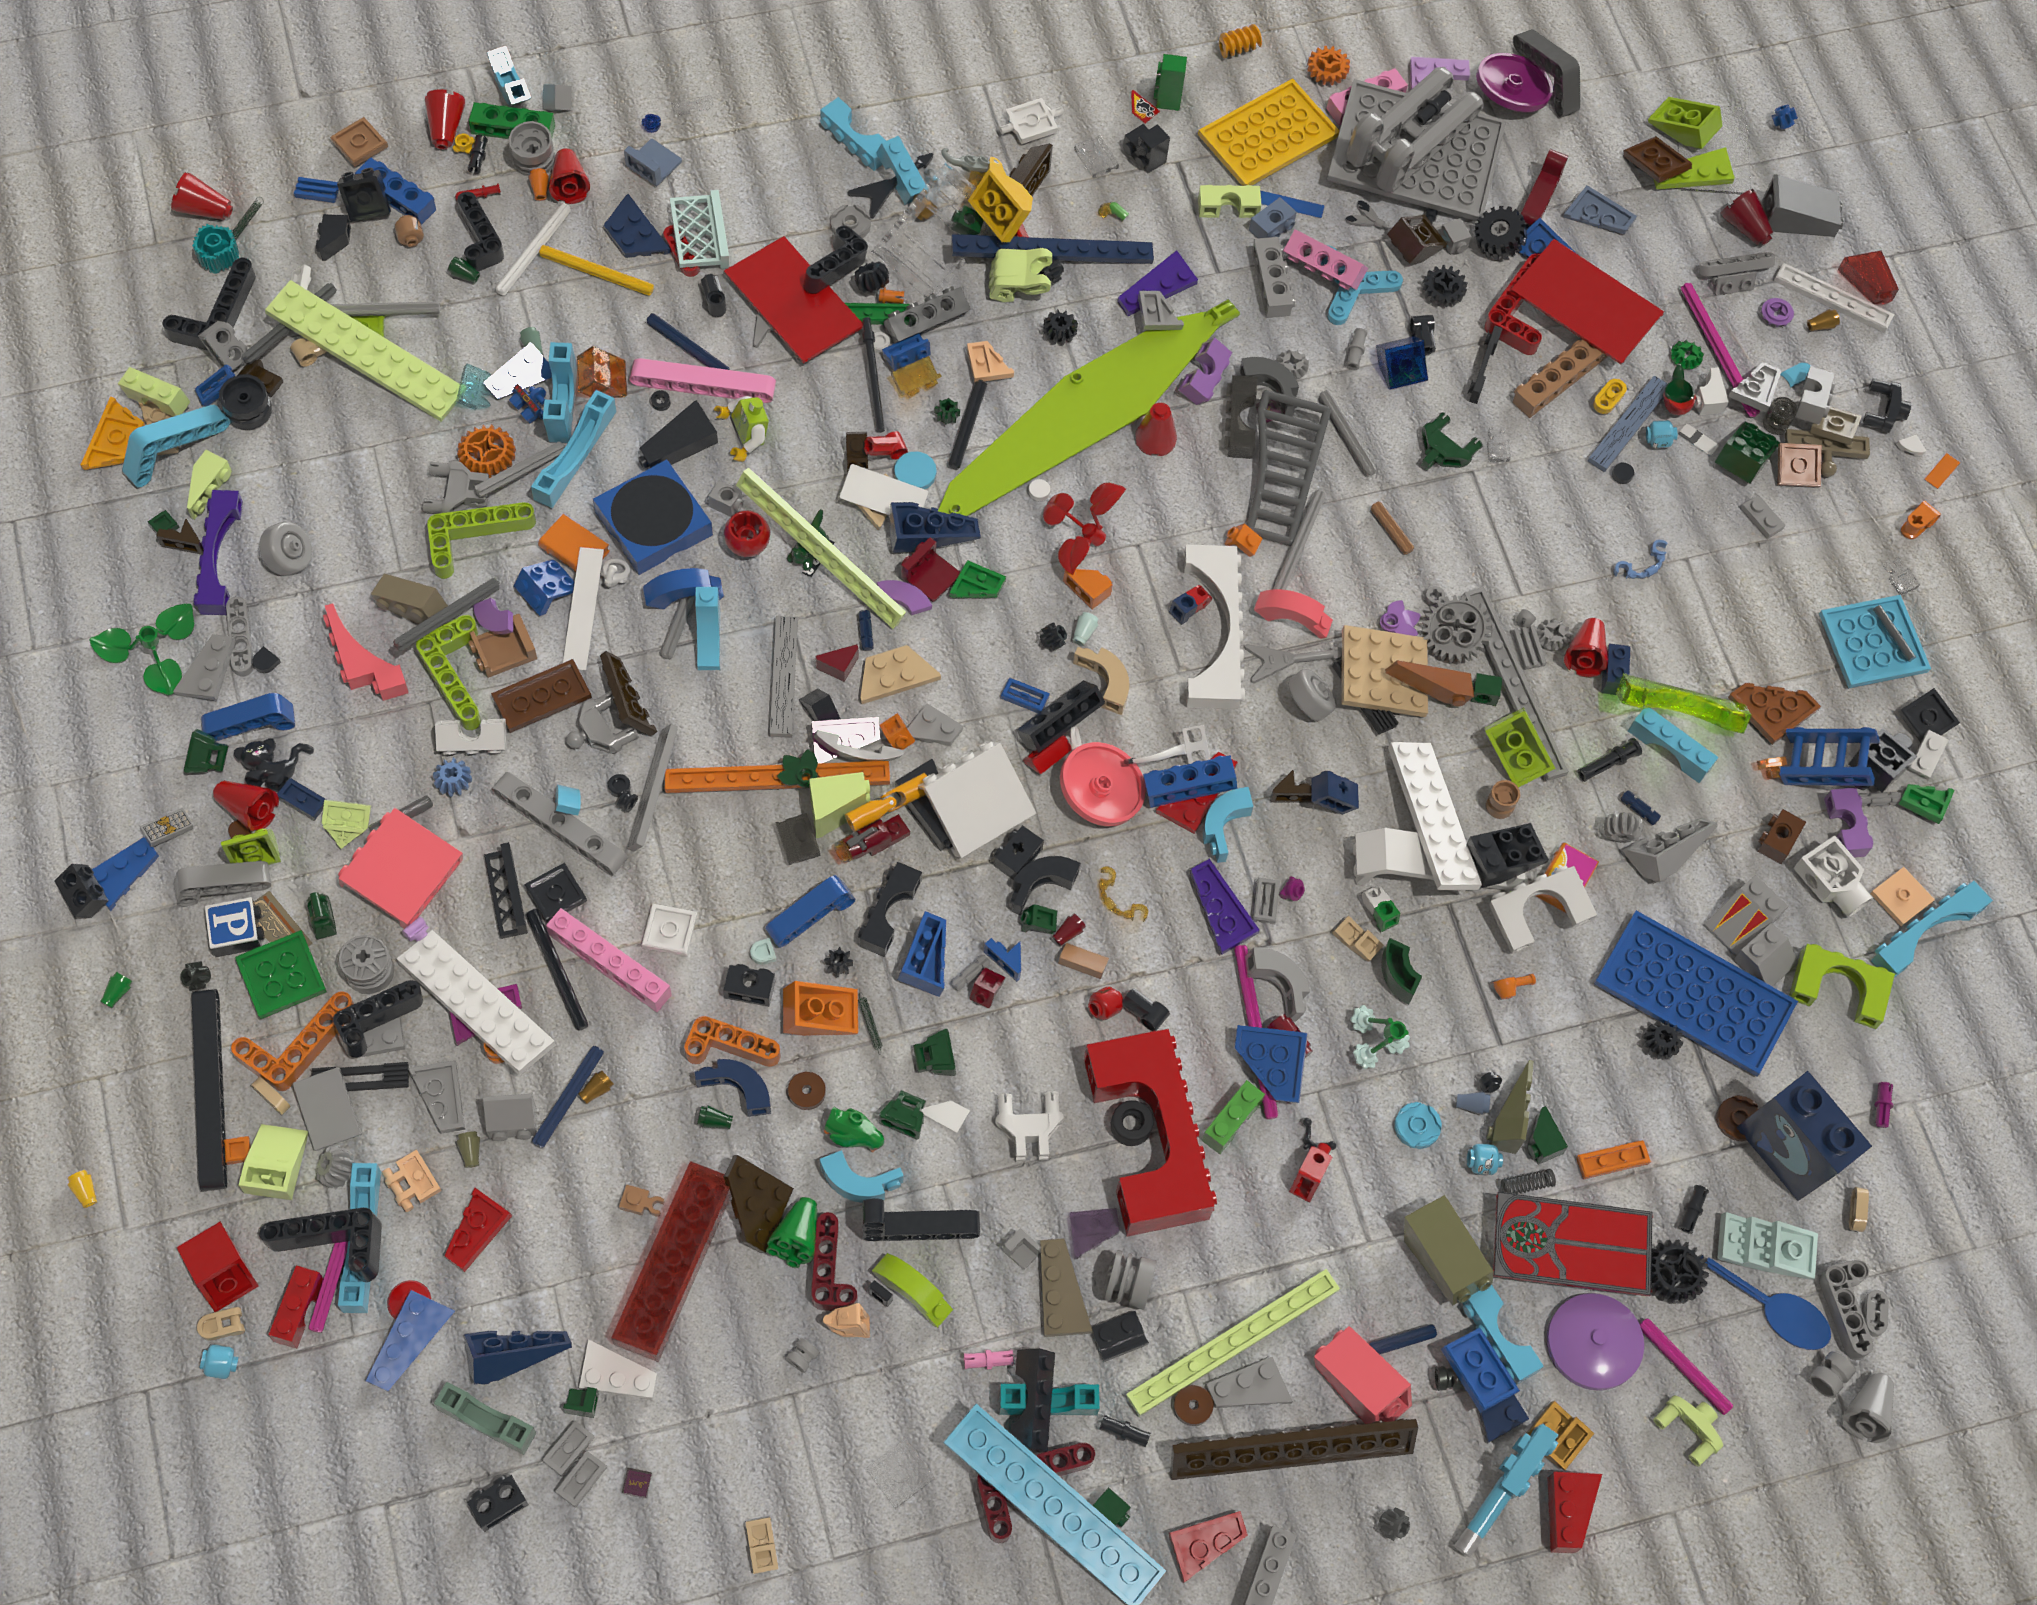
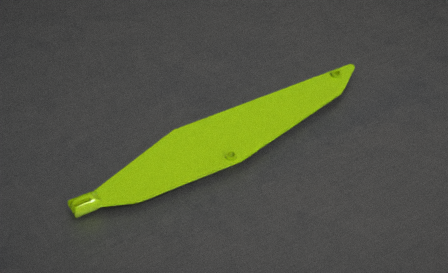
M1227 299L1208 311L1176 317L1178 320L1183 321L1184 326L1182 330H1146L1064 376L949 483L938 511L947 514L953 512L969 516L1146 415L1152 405L1160 399L1195 357L1201 345L1208 341L1219 327L1237 318L1240 315V311Z

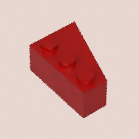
M1553 1472L1547 1477L1551 1553L1575 1554L1582 1549L1603 1474Z

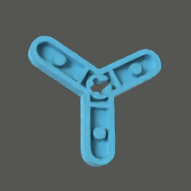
M1328 257L1322 259L1321 266L1328 263ZM1345 266L1339 268L1338 275L1345 272ZM1397 271L1366 272L1357 290L1351 287L1347 290L1340 286L1329 308L1328 320L1334 325L1344 324L1359 294L1396 292L1402 286V275Z

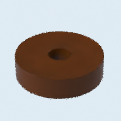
M801 1072L791 1079L788 1086V1096L795 1107L801 1110H812L820 1106L825 1099V1083L816 1073ZM809 1088L811 1089V1092L805 1094L803 1093V1089Z
M1190 1385L1181 1389L1174 1400L1175 1415L1182 1423L1188 1426L1204 1424L1213 1412V1399L1210 1393L1197 1385ZM1195 1402L1198 1408L1195 1410L1191 1409L1189 1403Z

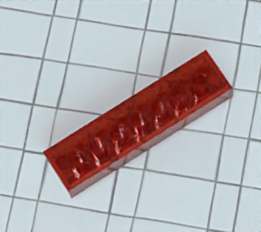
M692 1161L689 1162L611 1337L613 1345L656 1362L660 1361L730 1201L731 1193L729 1186L725 1184V1174Z

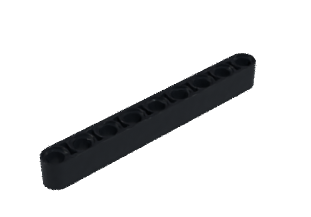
M208 989L192 992L198 1179L201 1192L227 1189L228 1185L224 1143L226 1133L220 998L217 989Z

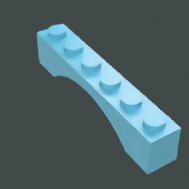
M595 390L585 405L579 423L566 447L553 463L540 472L532 484L531 489L535 501L550 508L554 507L616 414L615 398Z
M1975 881L1969 885L1963 883L1954 891L1956 894L1953 897L1947 895L1938 903L1940 906L1937 909L1931 907L1922 915L1924 918L1921 921L1915 919L1906 927L1908 931L1904 934L1902 931H1899L1890 939L1892 943L1888 946L1885 943L1879 946L1874 951L1877 955L1871 962L1876 967H1883L1889 972L1895 973V978L1913 962L1916 945L1925 931L1944 922L1970 921L1993 900Z
M352 1163L350 1209L369 1208L377 1216L381 1170L377 1163ZM348 1241L346 1261L340 1281L338 1307L342 1313H368L371 1281H360L350 1270L348 1265L350 1241Z

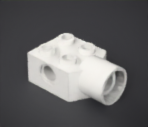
M1835 835L1803 856L1794 867V870L1822 903L1835 902L1848 918L1859 912L1873 899L1859 882L1864 871L1863 867Z

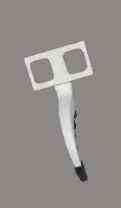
M1204 725L1182 728L1184 744L1149 756L1125 759L1124 764L1156 761L1186 753L1189 764H1192V752L1204 750L1206 760H1210ZM1199 728L1202 740L1190 742L1187 731Z

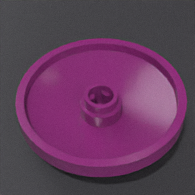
M1511 53L1488 55L1481 61L1476 72L1477 83L1484 94L1495 103L1510 110L1519 112L1538 111L1548 104L1553 93V85L1547 73L1529 59Z

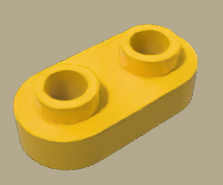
M1620 379L1609 380L1596 395L1593 402L1594 409L1601 414L1610 413L1624 397L1627 390L1626 384Z

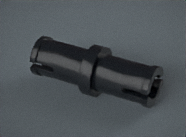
M1442 90L1433 100H1429L1426 103V107L1415 116L1417 122L1425 125L1434 115H1438L1441 112V108L1452 99L1450 93Z
M482 135L475 136L474 146L469 154L471 158L468 171L472 173L473 167H475L474 174L481 172L482 161L486 158L485 149L488 142L486 136L483 137L482 142Z
M1701 1185L1694 1186L1690 1200L1684 1206L1685 1213L1678 1226L1681 1231L1688 1234L1693 1233L1697 1219L1704 1211L1702 1206L1709 1193V1190Z
M1104 1415L1099 1430L1118 1436L1121 1441L1126 1439L1143 1447H1146L1151 1434L1131 1426V1423L1128 1421L1124 1423L1107 1415Z

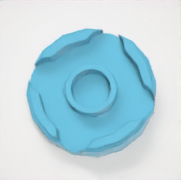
M918 451L908 452L897 460L895 465L896 480L922 489L929 488L935 481L937 474L936 464L927 454Z
M1414 1102L1400 1109L1395 1118L1394 1128L1397 1137L1402 1143L1411 1148L1423 1149L1436 1142L1441 1133L1442 1122L1439 1114L1433 1107L1426 1106L1420 1102Z

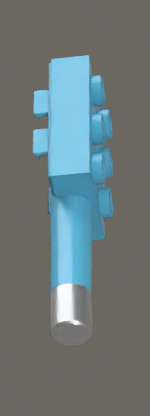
M1540 1424L1535 1427L1530 1436L1525 1433L1523 1437H1519L1513 1446V1449L1518 1454L1516 1456L1511 1454L1510 1457H1506L1500 1465L1499 1469L1504 1474L1499 1478L1455 1544V1548L1467 1557H1471L1509 1500L1517 1496L1521 1497V1495L1523 1496L1531 1485L1528 1482L1529 1478L1537 1476L1545 1464L1541 1461L1543 1457L1551 1455L1558 1445V1442L1555 1441L1558 1437L1556 1432L1546 1425Z

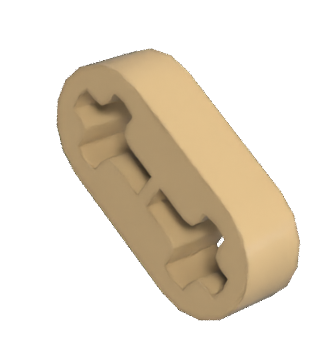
M260 1076L251 1084L252 1088L280 1115H283L291 1107Z
M1854 1187L1852 1191L1849 1215L1850 1230L1864 1232L1866 1228L1869 1202L1868 1189Z

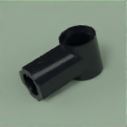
M707 274L700 281L706 298L708 312L713 317H721L727 311L725 294L722 292L718 276Z
M1433 315L1411 316V333L1415 334L1417 351L1422 356L1430 355L1436 350L1433 333L1435 327Z
M1135 988L1130 990L1122 1001L1123 1006L1140 1018L1141 1023L1152 1032L1157 1031L1170 1015L1169 1010L1163 1004L1157 1001L1152 1002Z

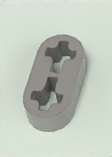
M1873 1290L1864 1298L1863 1317L1872 1337L1880 1336L1888 1327L1889 1301L1887 1295L1880 1290ZM1874 1297H1877V1301L1881 1302V1304L1877 1306L1876 1310L1875 1302L1871 1301ZM1875 1316L1876 1324L1880 1325V1327L1877 1330H1875L1874 1325L1870 1324L1872 1321L1875 1320Z

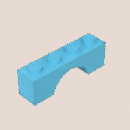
M837 97L820 109V122L825 129H829L838 141H842L852 154H856L865 166H869L875 171L883 165L876 151L881 143L886 140L879 133L875 135H862L855 132L850 127L852 109Z
M1647 705L1635 718L1628 730L1629 733L1644 744L1654 743L1669 750L1678 759L1681 771L1698 783L1703 780L1719 758Z
M1491 1284L1487 1290L1478 1291L1467 1301L1463 1302V1310L1468 1318L1473 1319L1477 1325L1476 1329L1481 1328L1517 1385L1538 1373L1544 1366L1531 1345L1518 1346L1512 1344L1499 1331L1497 1316L1504 1303Z

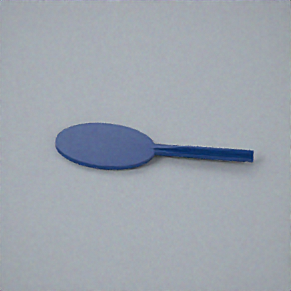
M1710 1257L1704 1262L1708 1264L1709 1269L1765 1305L1764 1312L1769 1325L1786 1342L1805 1350H1819L1829 1343L1831 1329L1828 1321L1807 1300L1788 1293H1779L1768 1297Z

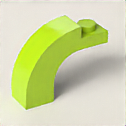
M887 1253L872 1270L886 1287L897 1291L908 1299L934 1327L938 1328L953 1311L951 1306L943 1299L944 1295L926 1277L900 1258Z

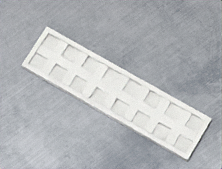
M1391 742L1388 749L1437 889L1479 890L1482 884L1431 743Z
M433 930L397 958L400 966L519 1075L524 1073L556 1046L555 1041Z

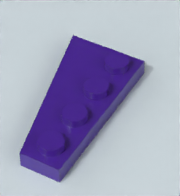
M1176 250L1118 297L1117 302L1126 315L1131 316L1140 311L1139 291H1160L1165 299L1197 285L1198 279Z
M1210 858L1190 870L1221 955L1259 934L1260 929Z

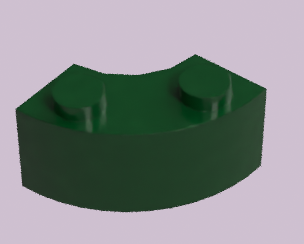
M1389 938L1381 960L1382 974L1392 993L1409 1005L1422 979V975L1417 973L1410 964V947Z

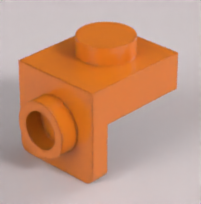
M1244 523L1236 527L1233 526L1227 532V539L1224 544L1226 546L1236 545L1251 557L1255 555L1263 538Z

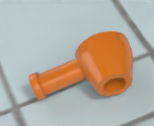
M1534 974L1517 978L1510 977L1493 982V986L1500 998L1504 1000L1516 996V987L1529 984L1535 985L1536 978Z

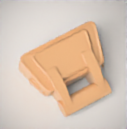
M859 1303L835 1309L823 1318L826 1326L837 1335L842 1337L870 1338V1316Z

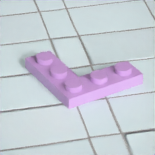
M1411 57V90L1437 67H1445L1453 74L1454 80L1468 81L1470 77L1469 60Z

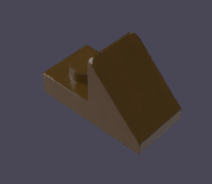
M260 359L255 360L252 364L246 363L238 373V375L249 374L260 379L265 385L268 396L271 398L283 384L282 377L264 369Z
M185 519L180 533L173 529L158 530L156 537L161 547L203 555L204 549L187 519Z
M1292 770L1273 789L1270 803H1313L1312 787L1308 783L1295 785L1294 770Z

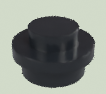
M1495 1072L1484 1074L1479 1080L1481 1090L1489 1093L1497 1091L1502 1083L1500 1075H1497Z

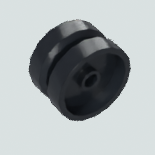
M249 374L237 375L229 378L222 385L219 391V400L225 415L230 420V424L235 428L253 430L261 427L269 420L272 414V404L265 385L260 379Z

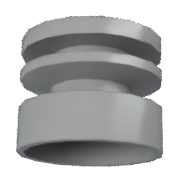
M534 121L523 122L517 125L509 136V146L515 167L526 176H529L530 171L536 168L544 169L548 173L553 168L555 160V150L548 128Z
M371 935L356 936L347 941L340 951V968L347 983L358 993L368 995L379 993L392 981L395 971L388 949L382 940Z
M1117 1250L1116 1255L1109 1264L1104 1284V1299L1110 1301L1113 1291H1117L1116 1303L1120 1304L1124 1294H1128L1129 1306L1144 1310L1157 1261L1141 1257L1137 1266H1133L1132 1254L1129 1253L1126 1263H1122L1123 1251Z

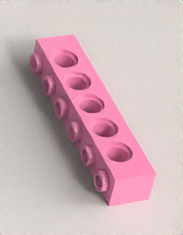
M562 908L547 923L546 927L550 937L655 1012H658L672 996L670 985Z

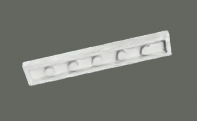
M1785 263L1782 264L1774 279L1775 282L1884 333L1895 315Z

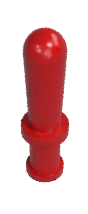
M497 183V185L485 187L483 185L482 188L459 191L455 194V199L457 200L462 192H471L476 198L482 196L487 198V195L495 193L501 194L500 186Z

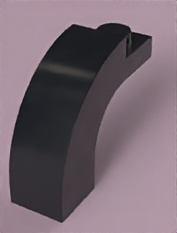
M1047 856L1027 864L1019 871L1013 881L1012 890L1015 891L1010 901L1013 904L1012 912L1021 915L1031 892L1041 885L1055 884L1072 890L1080 872L1081 863L1067 857Z

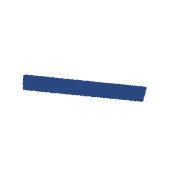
M1260 190L1261 204L1269 206L1281 197L1297 213L1322 218L1324 205Z

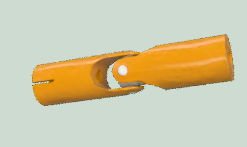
M923 773L881 796L882 799L869 801L846 813L845 818L852 831L855 832L882 818L887 811L893 812L926 795L924 789H919L918 785L923 783V779L927 775ZM894 792H898L901 796V802L897 806L896 799L891 795Z

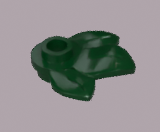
M807 749L801 759L784 755L783 768L785 771L777 775L778 779L785 785H798L802 788H810L809 780H803L802 778L805 776L810 777V779L817 778L815 770L818 766V760L815 754Z

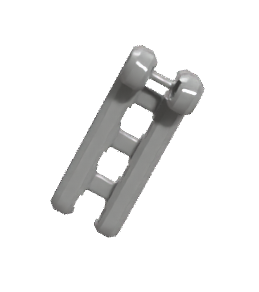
M1437 67L1383 116L1379 117L1375 113H1368L1359 120L1354 128L1346 152L1347 160L1355 167H1362L1374 157L1379 159L1382 163L1376 177L1377 186L1384 192H1394L1476 118L1483 108V99L1475 92H1468L1452 105L1447 102L1441 108L1439 113L1441 117L1435 123L1432 122L1427 128H1424L1415 120V116L1426 107V103L1429 100H1433L1442 90L1450 88L1454 81L1453 74L1445 67ZM1404 130L1416 139L1412 143L1406 139H1398L1393 145L1389 143Z

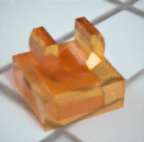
M1786 756L1757 761L1758 770L1766 769L1767 779H1776L1780 777L1779 767L1787 765Z

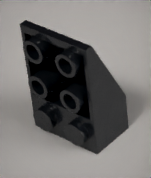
M1531 823L1470 836L1467 842L1482 884L1481 888L1501 884L1549 861Z

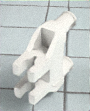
M1051 1091L1044 1093L1046 1109L1044 1114L1015 1115L1013 1114L1012 1094L1006 1093V1103L1004 1102V1094L997 1096L999 1115H997L995 1121L999 1129L1015 1144L1016 1161L1026 1160L1025 1143L1036 1142L1038 1144L1039 1160H1048V1140L1064 1120V1114L1060 1112L1059 1092L1053 1091L1052 1100Z

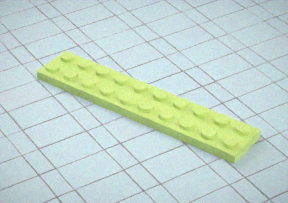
M291 280L265 309V313L440 422L444 420L466 393V388Z

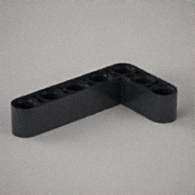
M241 257L233 262L207 322L177 315L165 317L162 325L167 338L174 343L208 351L198 335L217 321L229 323L234 328L256 278L251 261ZM221 331L216 334L218 342L223 338Z
M872 1198L862 1202L863 1240L865 1241L950 1240L980 1237V1212L977 1210L885 1212L884 1200Z
M363 1207L271 1221L264 1224L260 1229L259 1236L261 1240L274 1252L350 1241L348 1265L357 1278L362 1282H370L376 1278L379 1272L382 1223L369 1208Z

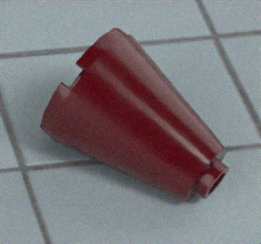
M1753 188L1733 200V203L1730 205L1731 208L1726 206L1720 212V215L1756 245L1761 244L1764 246L1773 239L1771 235L1774 232Z

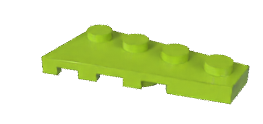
M1724 147L1687 158L1692 162V169L1660 183L1654 180L1656 189L1733 184L1735 177L1727 149Z

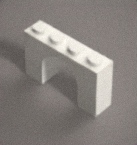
M1567 866L1560 867L1554 871L1555 874L1549 877L1546 874L1535 878L1534 883L1526 886L1525 883L1514 887L1513 892L1508 894L1501 892L1492 897L1493 900L1490 901L1489 907L1511 954L1530 947L1535 942L1523 916L1525 902L1535 895L1546 894L1558 899L1564 906L1574 928L1596 918L1597 913L1574 866L1570 868Z

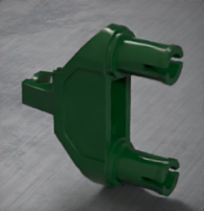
M1441 412L1432 422L1426 423L1422 427V440L1426 457L1423 459L1421 466L1427 471L1436 463L1441 467H1465L1472 461V456L1483 447L1482 442L1479 440L1475 444L1478 438L1473 437L1466 446L1460 447L1441 432L1451 421L1448 415L1443 419L1446 413Z

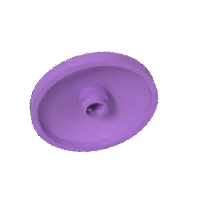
M1588 1293L1569 1299L1554 1313L1547 1330V1347L1553 1364L1567 1380L1585 1389L1603 1391L1622 1385L1637 1371L1644 1354V1337L1636 1317L1624 1304L1606 1295Z

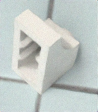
M1719 367L1710 368L1705 379L1706 385L1700 387L1695 395L1694 407L1697 408L1699 416L1721 414L1729 402Z

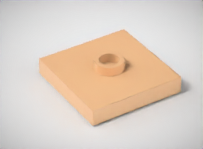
M1905 867L1901 868L1870 893L1901 927L1935 900Z

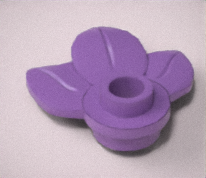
M1402 600L1392 602L1388 606L1387 613L1383 614L1380 619L1381 628L1386 632L1417 636L1418 632L1414 626L1418 623L1421 614L1404 610L1405 607Z

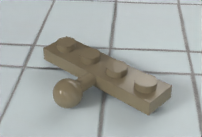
M1787 429L1785 432V443L1822 445L1821 455H1823L1824 462L1821 464V474L1825 477H1831L1837 471V466L1832 461V456L1868 459L1870 456L1869 437L1854 436L1851 445L1812 434L1810 431Z

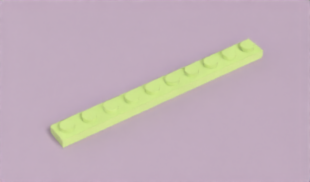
M749 468L743 471L736 486L892 629L898 626L906 611Z
M1323 1270L1126 1394L1127 1399L1140 1417L1178 1393L1181 1389L1191 1385L1340 1290L1339 1286L1328 1270Z

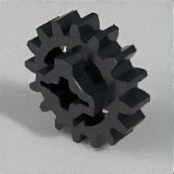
M1442 265L1441 269L1435 266L1434 270H1429L1427 276L1424 277L1422 290L1426 291L1425 297L1431 296L1430 302L1437 301V306H1440L1441 303H1444L1445 307H1448L1449 303L1455 306L1457 301H1462L1467 291L1468 282L1464 281L1465 275L1459 276L1460 270L1454 272L1453 266H1450L1449 269H1446L1445 265Z

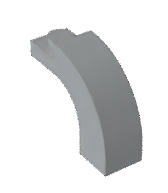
M1253 947L1245 956L1248 978H1264L1275 983L1283 993L1287 1017H1291L1296 1022L1305 1013L1306 1003L1303 999L1310 993L1305 975L1298 965L1286 955L1268 948Z

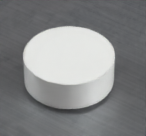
M876 332L874 342L875 353H882V349L890 346V338L883 332Z
M1042 479L1031 482L1029 486L1030 497L1035 501L1046 500L1050 495V485L1048 482Z

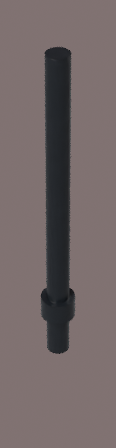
M865 317L862 319L864 329L862 337L863 343L866 344L876 431L881 433L885 431L874 349L875 333L872 331L871 318Z

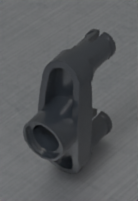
M1872 378L1869 391L1881 393L1888 397L1885 416L1866 412L1863 425L1890 433L1897 418L1907 420L1912 403L1902 400L1900 383L1880 381Z

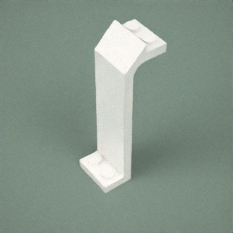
M1382 828L1355 834L1356 842L1353 846L1355 865L1353 873L1356 876L1357 885L1365 886L1374 876L1379 874H1396L1434 880L1417 832ZM1525 873L1487 888L1512 891L1514 887L1525 880Z

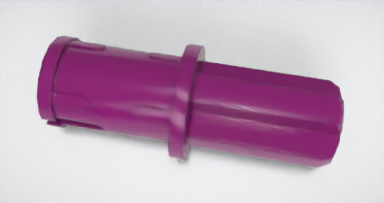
M1889 1082L1878 1083V1096L1874 1106L1877 1108L1875 1123L1879 1128H1888L1890 1109L1894 1106L1892 1103L1894 1085Z

